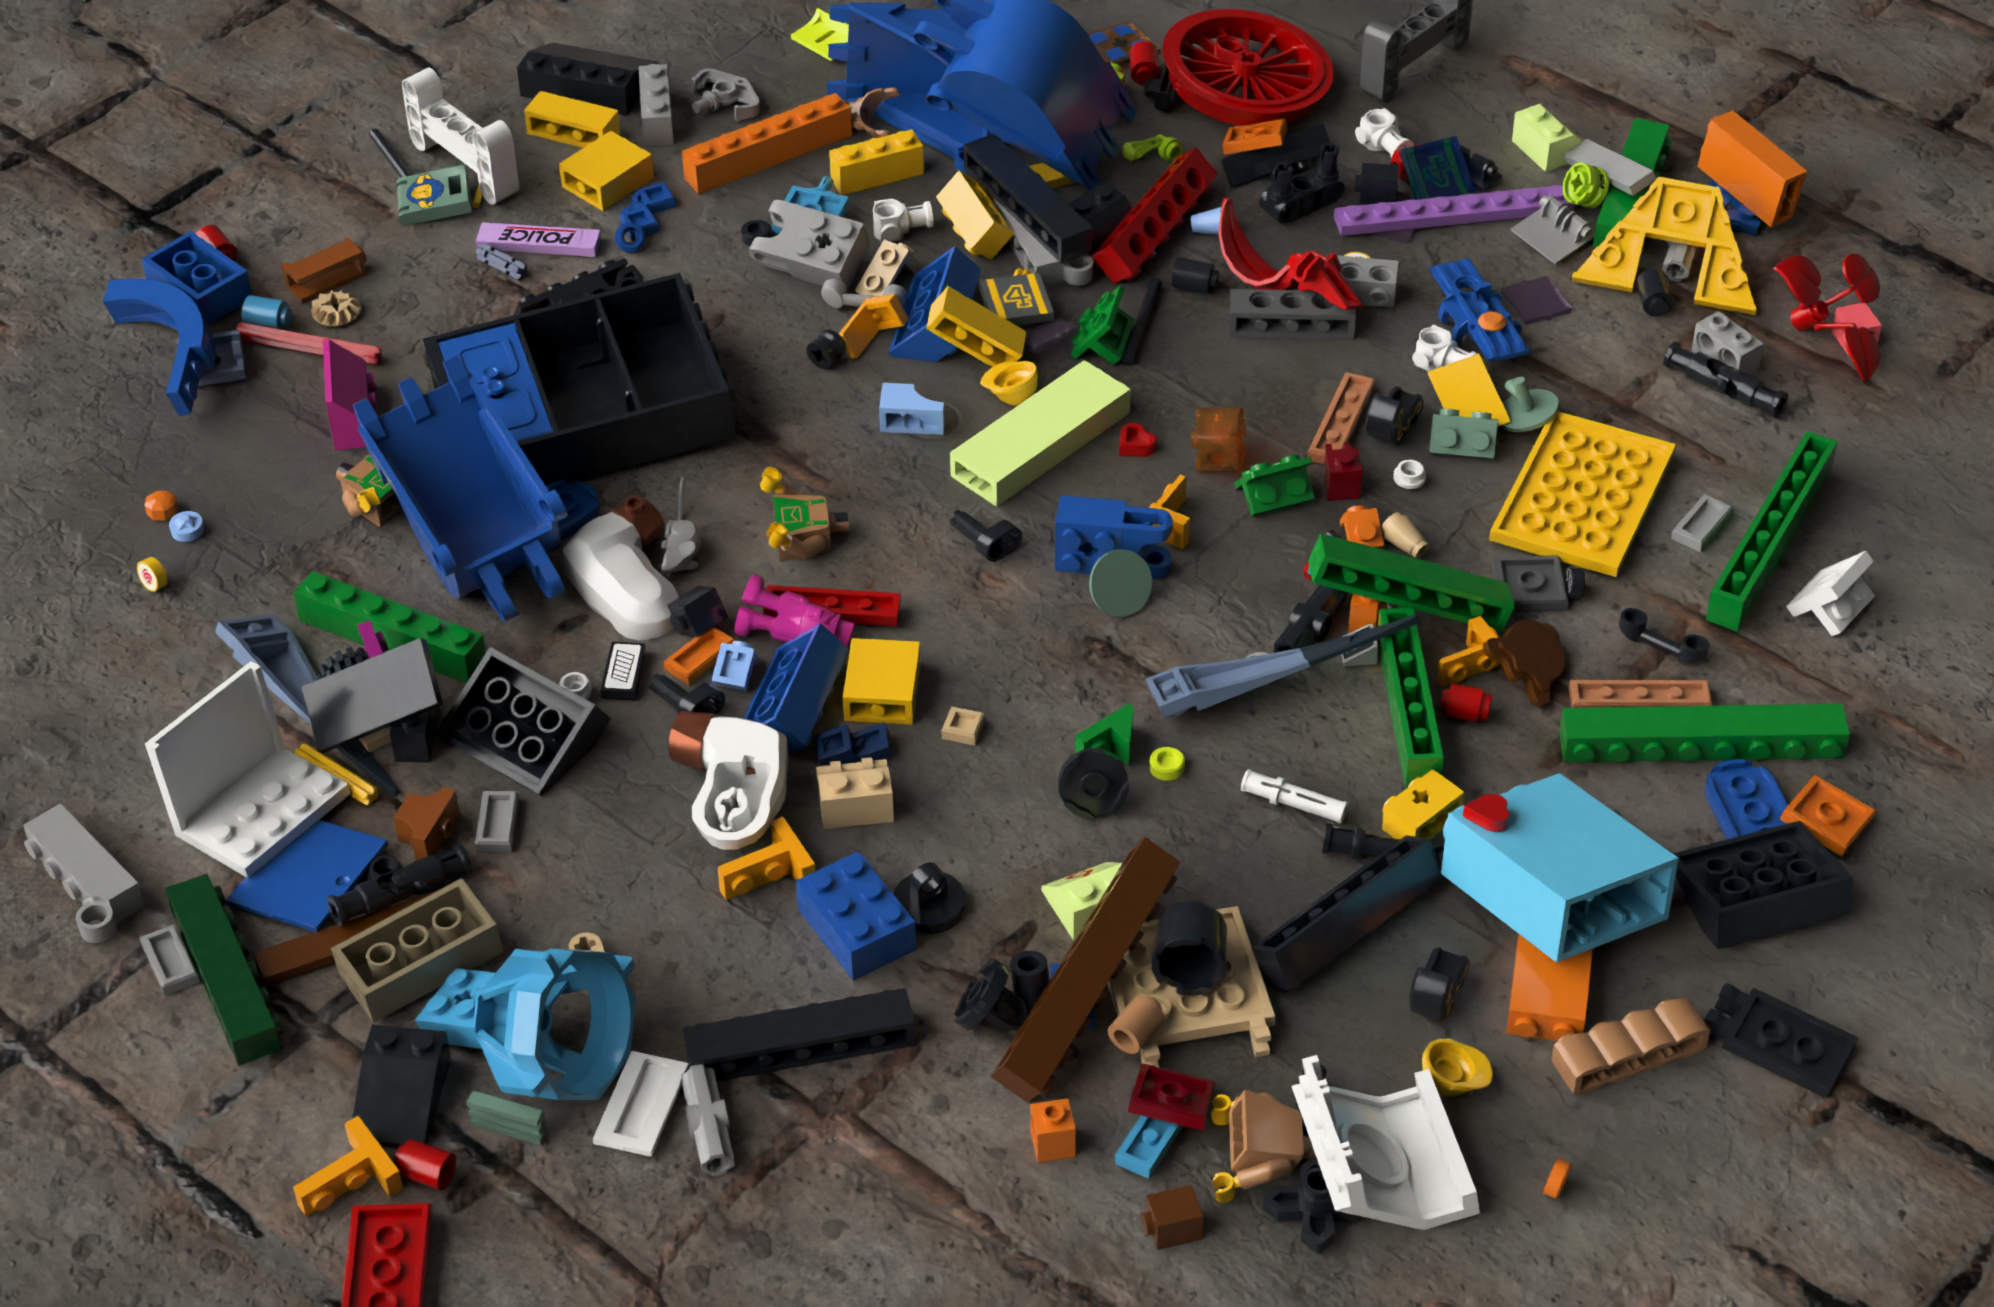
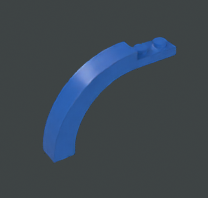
M138 278L109 281L103 303L116 324L135 321L155 322L169 326L179 332L178 350L166 394L179 416L191 414L194 400L197 399V388L199 380L203 376V370L214 368L216 358L214 337L197 305L185 292L161 281Z

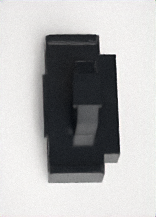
M1164 63L1160 79L1148 78L1145 80L1144 94L1146 97L1155 98L1156 109L1169 111L1170 105H1175L1177 92L1171 84L1168 67Z

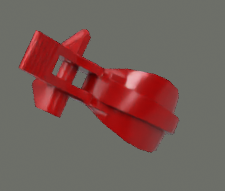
M1223 199L1218 235L1221 251L1231 271L1243 282L1251 284L1258 290H1293L1298 287L1299 291H1315L1323 295L1331 304L1333 303V305L1344 310L1363 307L1362 302L1339 273L1342 270V265L1336 253H1331L1328 257H1325L1315 251H1307L1305 254L1298 252L1292 254L1288 259L1287 265L1278 272L1260 257L1246 238L1238 222L1233 199Z

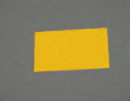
M1480 354L1427 372L1443 409L1460 410L1459 416L1472 417L1473 411L1492 413L1491 419L1498 420L1497 427L1511 422Z

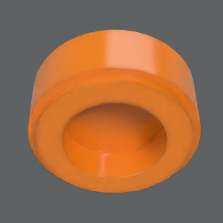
M1557 1158L1543 1194L1554 1199L1559 1198L1570 1174L1571 1163Z

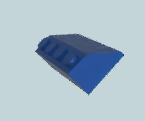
M956 246L914 274L907 294V300L903 307L909 320L904 326L896 328L889 354L892 357L937 362L946 355H953L958 350V347L926 329L931 304L947 286L972 300L973 294L979 285L977 281L981 268Z
M821 623L777 647L744 719L763 723L784 734L787 739L788 754L795 750L798 752L802 751L812 739L810 734L814 725L823 715L822 708L825 701L834 692L833 684L836 677L845 668L843 662L849 648Z

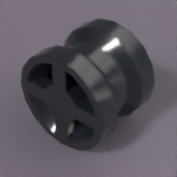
M826 329L819 334L818 340H813L808 344L806 351L813 364L821 369H828L834 364L835 359L845 354L846 345L839 334Z

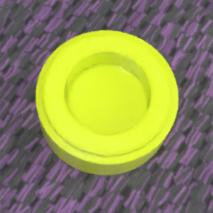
M1158 748L1150 756V772L1154 777L1163 781L1175 780L1184 773L1185 757L1176 748Z

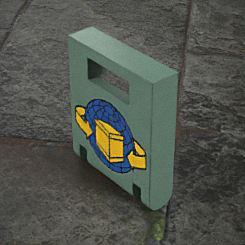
M465 164L401 177L397 180L399 221L404 226L472 212L469 176ZM450 184H451L453 193L460 192V191H461V193L451 195Z

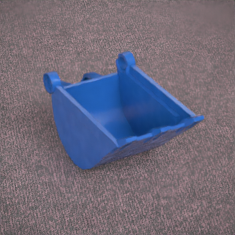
M934 0L937 6L951 15L950 19L966 30L964 36H961L929 21H921L914 32L913 38L915 42L948 66L939 83L932 84L926 96L928 104L939 111H949L951 109L1078 184L1083 185L1089 191L1101 184L1094 167L1102 151L1109 157L1114 158L1119 146L1112 131L1120 116L1127 122H1132L1136 109L1128 91L1110 61L1104 62L1091 38L1078 21L1061 7L1048 0Z
M849 2V4L830 6V20L849 24L848 42L828 44V58L847 61L846 80L827 81V95L837 93L842 99H846L848 102H855L858 98L864 97L867 92L874 89L897 88L900 91L899 97L883 101L876 108L873 115L902 131L913 129L919 140L954 158L956 170L968 173L964 169V144L992 133L951 109L949 111H939L928 104L926 96L932 84L939 83L948 66L918 45L913 38V34L921 21L932 22L961 36H964L966 30L950 19L951 15L943 9H905L906 3Z
M457 355L442 361L449 383L423 395L414 379L409 377L398 382L404 404L381 416L377 415L367 398L352 405L360 425L357 427L383 483L389 482L396 493L426 557L448 592L455 599H458L480 589L501 620L506 622L520 615V612L515 610L507 594L505 583L502 579L503 576L524 566L549 600L565 592L562 580L547 554L561 548V536L557 521L566 518L567 512L555 490L549 492L472 373H467L465 367Z

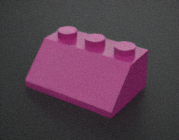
M329 339L323 340L325 397L335 450L366 447L357 428L360 425L352 404L367 398L374 410L377 411L375 392L370 393V391H376L374 372H367L365 359Z

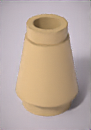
M1396 512L1388 517L1381 527L1386 541L1416 559L1421 558L1430 547V544L1426 542L1407 515H1401L1399 512Z

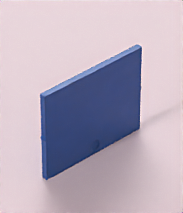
M318 820L249 878L245 877L226 900L227 905L318 933L331 917L327 906V897L330 895L340 896L352 891L355 885L367 873L371 862L379 857L389 845L388 841L348 829L344 826Z

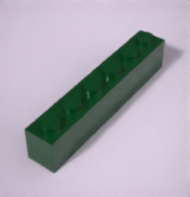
M206 873L165 888L173 917L237 1065L240 1066L280 1051L281 1046L278 1035L284 1033L277 1012L270 1014L268 1008L272 1007L269 994L265 986L258 988L256 982L260 981L257 967L253 960L247 962L245 959L249 952L243 936L235 937L234 931L238 930L236 921L231 910L225 912L223 910V906L227 904L220 885L213 887Z

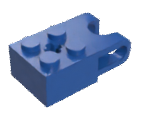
M1060 495L1055 521V571L1091 574L1095 563L1100 557L1110 551L1123 549L1137 553L1146 561L1151 571L1152 579H1162L1171 570V556L1166 547L1156 545L1155 543H1163L1169 538L1173 529L1172 517L1169 512L1162 509L1127 506V501ZM1149 562H1159V564H1151Z

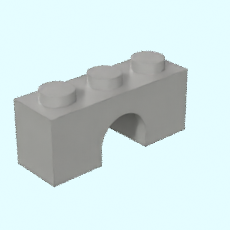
M667 64L638 66L644 147L674 145Z

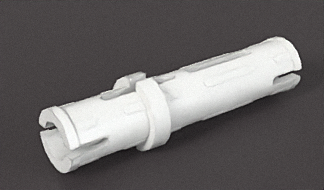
M1247 769L1241 783V791L1267 798L1271 804L1278 805L1282 803L1336 821L1339 824L1343 823L1348 810V802L1286 783V779L1282 777L1274 779Z

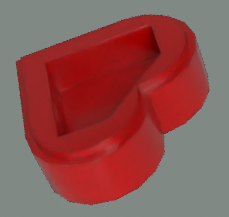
M1129 423L1122 427L1119 456L1147 457L1156 452V436L1150 432H1145V428L1142 425Z
M1497 794L1482 795L1464 805L1463 817L1488 831L1500 832L1508 827L1509 811L1507 810V800Z

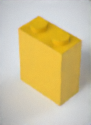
M612 131L604 134L559 163L562 187L601 211L606 210L654 178L652 154Z
M852 638L843 691L844 721L913 725L921 668L920 642Z

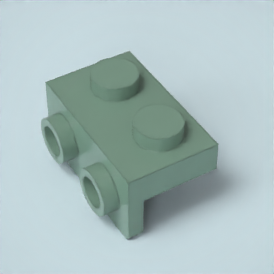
M1440 408V414H1433L1429 453L1494 459L1498 420L1491 419L1492 413L1473 411L1472 417L1459 416L1460 410Z

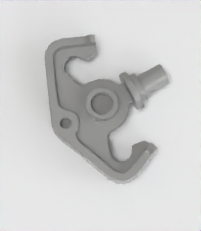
M711 68L702 69L695 77H692L693 93H697L698 89L705 87L706 82L715 83L711 92L709 90L705 91L702 99L692 103L695 113H700L706 109L713 112L718 110L719 105L729 106L739 101L747 105L735 106L736 122L759 115V98L746 78Z

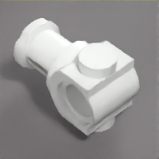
M1385 108L1368 111L1365 116L1361 117L1360 127H1357L1355 130L1357 140L1371 151H1387L1390 153L1391 158L1395 152L1414 146L1411 140L1400 135L1396 116Z
M895 199L874 201V236L881 243L884 239L890 242L901 240L904 233L909 232V228L920 226L931 228L934 226L932 207L929 201L924 202L923 205L906 207L904 203H900Z
M1432 325L1419 333L1416 352L1412 358L1415 366L1431 371L1478 353L1474 351L1470 353L1458 348L1457 342L1451 340L1449 331Z

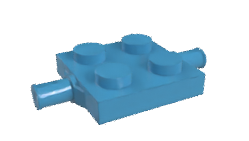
M827 176L822 178L817 188L792 186L784 200L840 217H844L849 207V196L831 192L830 189L834 185V180L831 177L827 179ZM772 222V232L779 234L783 229L775 226Z

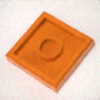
M1281 118L1230 127L1222 144L1224 155L1282 145L1288 129L1286 119Z
M1814 775L1785 808L1779 820L1786 824L1800 821L1823 846L1843 857L1874 819L1877 811Z

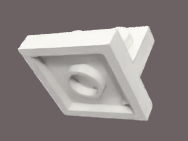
M1864 551L1820 570L1786 606L1793 617L1812 610L1831 636L1841 633L1875 597L1861 577V574L1874 561L1867 551Z

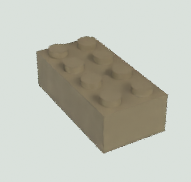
M462 878L331 948L340 977L373 1023L439 988L456 968L472 970L504 952L497 924Z

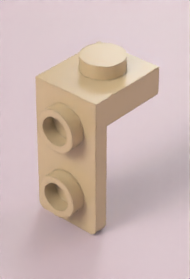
M884 239L855 289L856 293L860 295L882 296L884 288L893 284L901 268L915 274L921 265L913 255L915 251L903 243H898L897 245Z

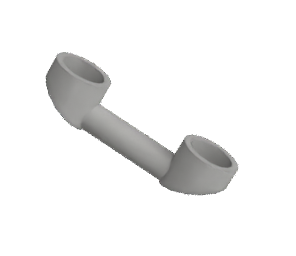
M838 279L826 280L821 290L824 301L836 309L841 308L843 305L860 307L867 298L879 297L846 293V285ZM896 284L886 286L882 296L895 294L902 307H904L907 300L906 290Z

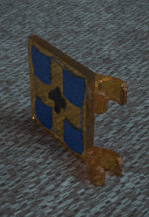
M1129 21L1087 33L1104 62L1110 61L1111 64L1115 63L1119 66L1130 63L1129 52L1134 44L1141 41L1153 43Z

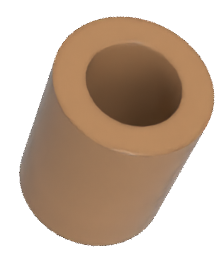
M1136 996L1108 1028V1035L1113 1044L1123 1052L1129 1054L1137 1053L1164 1022V1013L1160 1003L1152 997Z

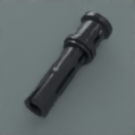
M1327 822L1322 853L1328 854L1329 851L1350 854L1353 859L1361 858L1362 855L1377 857L1400 839L1367 834L1366 830H1363L1361 827H1357L1355 830L1334 827L1332 822Z

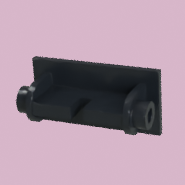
M1456 141L1453 143L1449 142L1461 179L1485 190L1502 177V174L1497 172L1498 167L1495 166L1494 161L1488 160L1477 153L1473 154L1472 158H1470L1471 150ZM1445 157L1443 159L1444 163L1441 164H1446L1448 172L1452 174L1447 158Z

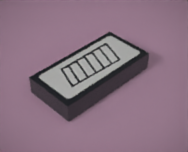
M611 642L600 690L601 698L636 700L646 655L645 643Z

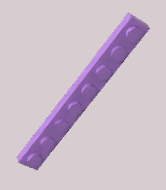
M1553 185L1550 187L1523 188L1520 190L1494 191L1490 193L1389 203L1380 202L1359 206L1350 205L1335 208L1334 219L1340 235L1346 236L1525 218L1542 208L1539 202L1544 195L1556 197V200L1563 204L1562 207L1568 206L1570 208L1569 212L1574 211L1575 204L1567 202L1564 198L1563 185Z

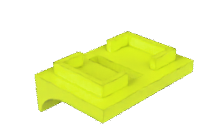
M817 8L812 20L792 33L791 39L833 61L835 59L828 58V44L848 42V24L830 20V14Z

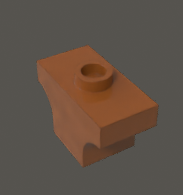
M442 787L437 793L427 796L409 792L393 817L398 841L413 846L416 861L429 855H435L444 839L450 837L454 823L460 815L456 790Z

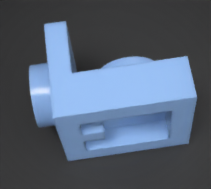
M733 641L732 644L721 643L711 680L712 683L716 686L747 691L753 665H758L760 659L755 649L750 644L741 641Z

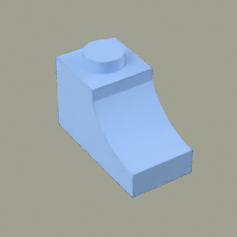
M883 383L879 404L880 432L944 435V402L932 401L922 397L915 391L914 384Z

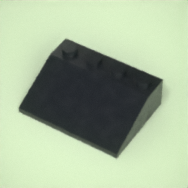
M552 42L528 51L518 65L517 74L520 96L534 99L539 91L616 109L619 115L628 116L640 97L638 66L658 64V61Z
M490 647L434 735L542 796L594 747L611 718L595 704Z
M1800 821L1673 853L1678 857L1676 878L1679 881V885L1700 929L1717 949L1732 947L1743 942L1765 938L1769 935L1799 929L1803 926L1851 914L1853 877Z

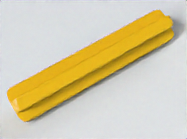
M302 744L295 750L294 754L348 783L351 792L350 796L364 805H371L373 801L377 800L379 796L377 787L323 753L318 752L312 746Z

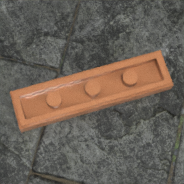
M1345 372L1307 452V457H1311L1313 462L1325 463V444H1332V449L1337 450L1343 449L1344 443H1350L1375 389L1376 379Z
M1570 680L1569 682L1571 708L1712 706L1708 680Z

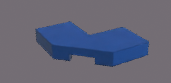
M662 182L636 190L630 205L625 207L620 213L621 225L626 222H634L642 227L645 236L659 232L658 222L652 214L676 207L675 197L666 183ZM627 233L631 240L635 239L633 233Z

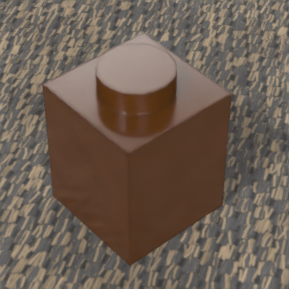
M1192 1185L1146 1195V1212L1141 1213V1223L1145 1235H1152L1157 1250L1202 1240L1204 1216Z

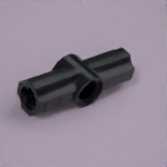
M1319 585L1306 603L1299 602L1295 606L1287 628L1274 643L1273 652L1277 653L1310 646L1315 641L1322 642L1330 630L1332 619L1346 602L1347 592Z

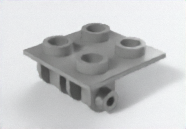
M1544 195L1539 202L1542 208L1511 228L1513 233L1555 265L1594 239L1590 223L1576 215V212H1569L1570 208L1568 206L1562 207L1563 204L1556 200V197L1553 195L1550 197Z

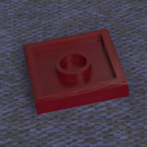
M1141 1064L1127 1112L1203 1131L1216 1082L1160 1067Z

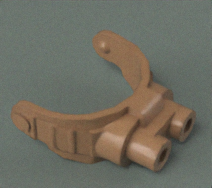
M897 88L874 89L867 92L864 97L858 98L857 101L850 102L851 127L856 130H865L876 138L891 135L892 133L887 130L878 131L871 128V118L876 108L883 101L899 97L900 91Z

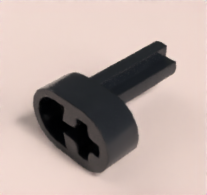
M958 509L954 512V517L949 521L950 525L976 544L978 553L991 562H996L1013 552L1022 540L1021 530L1008 520H1002L987 529L965 511L962 512Z
M657 673L653 676V682L649 684V689L676 708L677 714L681 711L718 714L725 703L724 693L710 683L701 684L688 693L664 674L661 676Z

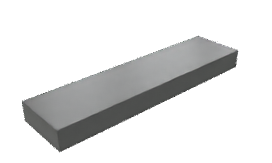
M1585 139L1564 154L1566 163L1571 166L1583 162L1604 169L1608 174L1610 185L1632 196L1656 180L1653 170L1588 139Z

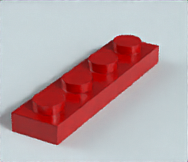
M767 585V590L781 597L786 591L804 596L811 603L842 615V620L866 625H898L901 593ZM763 607V614L772 617L778 616L777 611Z

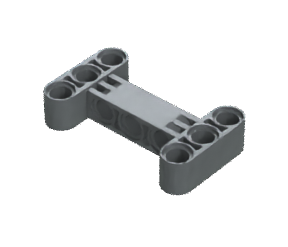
M1433 0L1395 28L1378 19L1372 20L1366 27L1363 36L1360 89L1384 102H1388L1397 92L1400 71L1438 43L1455 51L1461 50L1467 43L1470 34L1473 0Z

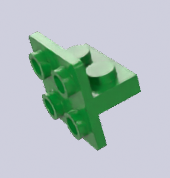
M1118 286L1111 293L1107 291L1100 298L1095 308L1085 310L1079 319L1080 329L1072 339L1074 346L1071 357L1077 359L1088 348H1091L1112 365H1115L1122 358L1134 322V318L1119 308L1124 288Z
M1295 454L1280 459L1281 462L1271 466L1269 462H1263L1251 466L1250 470L1242 472V478L1234 482L1235 489L1243 488L1250 515L1254 516L1315 499L1306 469L1307 466L1312 464L1311 457L1301 459L1300 454Z

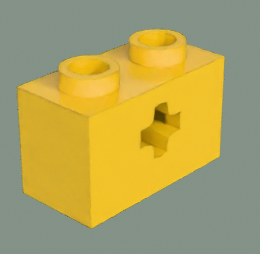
M1432 769L1423 777L1415 778L1409 787L1399 795H1394L1386 801L1383 806L1382 830L1396 839H1402L1408 835L1431 840L1443 830L1448 813L1463 805L1465 792Z

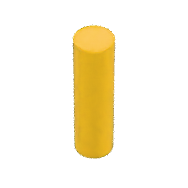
M479 186L472 202L474 208L479 207L483 196Z

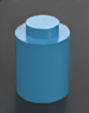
M248 295L243 303V323L283 330L291 323L292 309L289 308L285 300Z

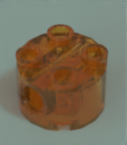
M1197 407L1195 410V423L1198 429H1192L1191 433L1192 448H1198V453L1195 456L1196 472L1243 471L1246 460V445H1244L1246 421L1243 408Z

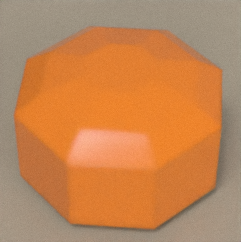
M157 490L146 497L144 504L146 514L153 521H167L177 514L179 508L177 497L171 491Z

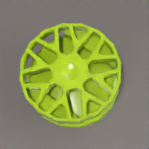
M1583 162L1574 164L1566 173L1563 181V195L1566 201L1589 209L1596 208L1602 203L1609 188V178L1606 171L1600 167L1591 166Z

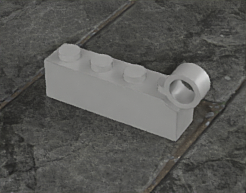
M994 199V205L1014 232V235L1008 240L1009 245L1024 270L1028 269L1031 274L1040 273L1045 288L1062 285L1064 280L1071 285L1080 286L1089 283L1093 279V258L1089 254L1061 264Z
M61 803L23 825L27 836L24 845L31 857L35 860L40 858L51 878L54 880L59 878L67 894L73 900L78 898L82 902V907L76 913V922L80 935L85 941L100 943L110 939L116 932L118 922L145 907L138 882ZM94 920H103L98 924L89 925Z

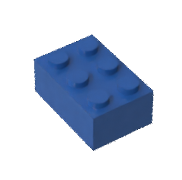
M192 231L142 258L146 279L161 281L185 292L197 305L207 325L243 306L246 297L252 295L247 270Z
M859 851L796 880L798 910L852 980H856L916 950L914 919Z

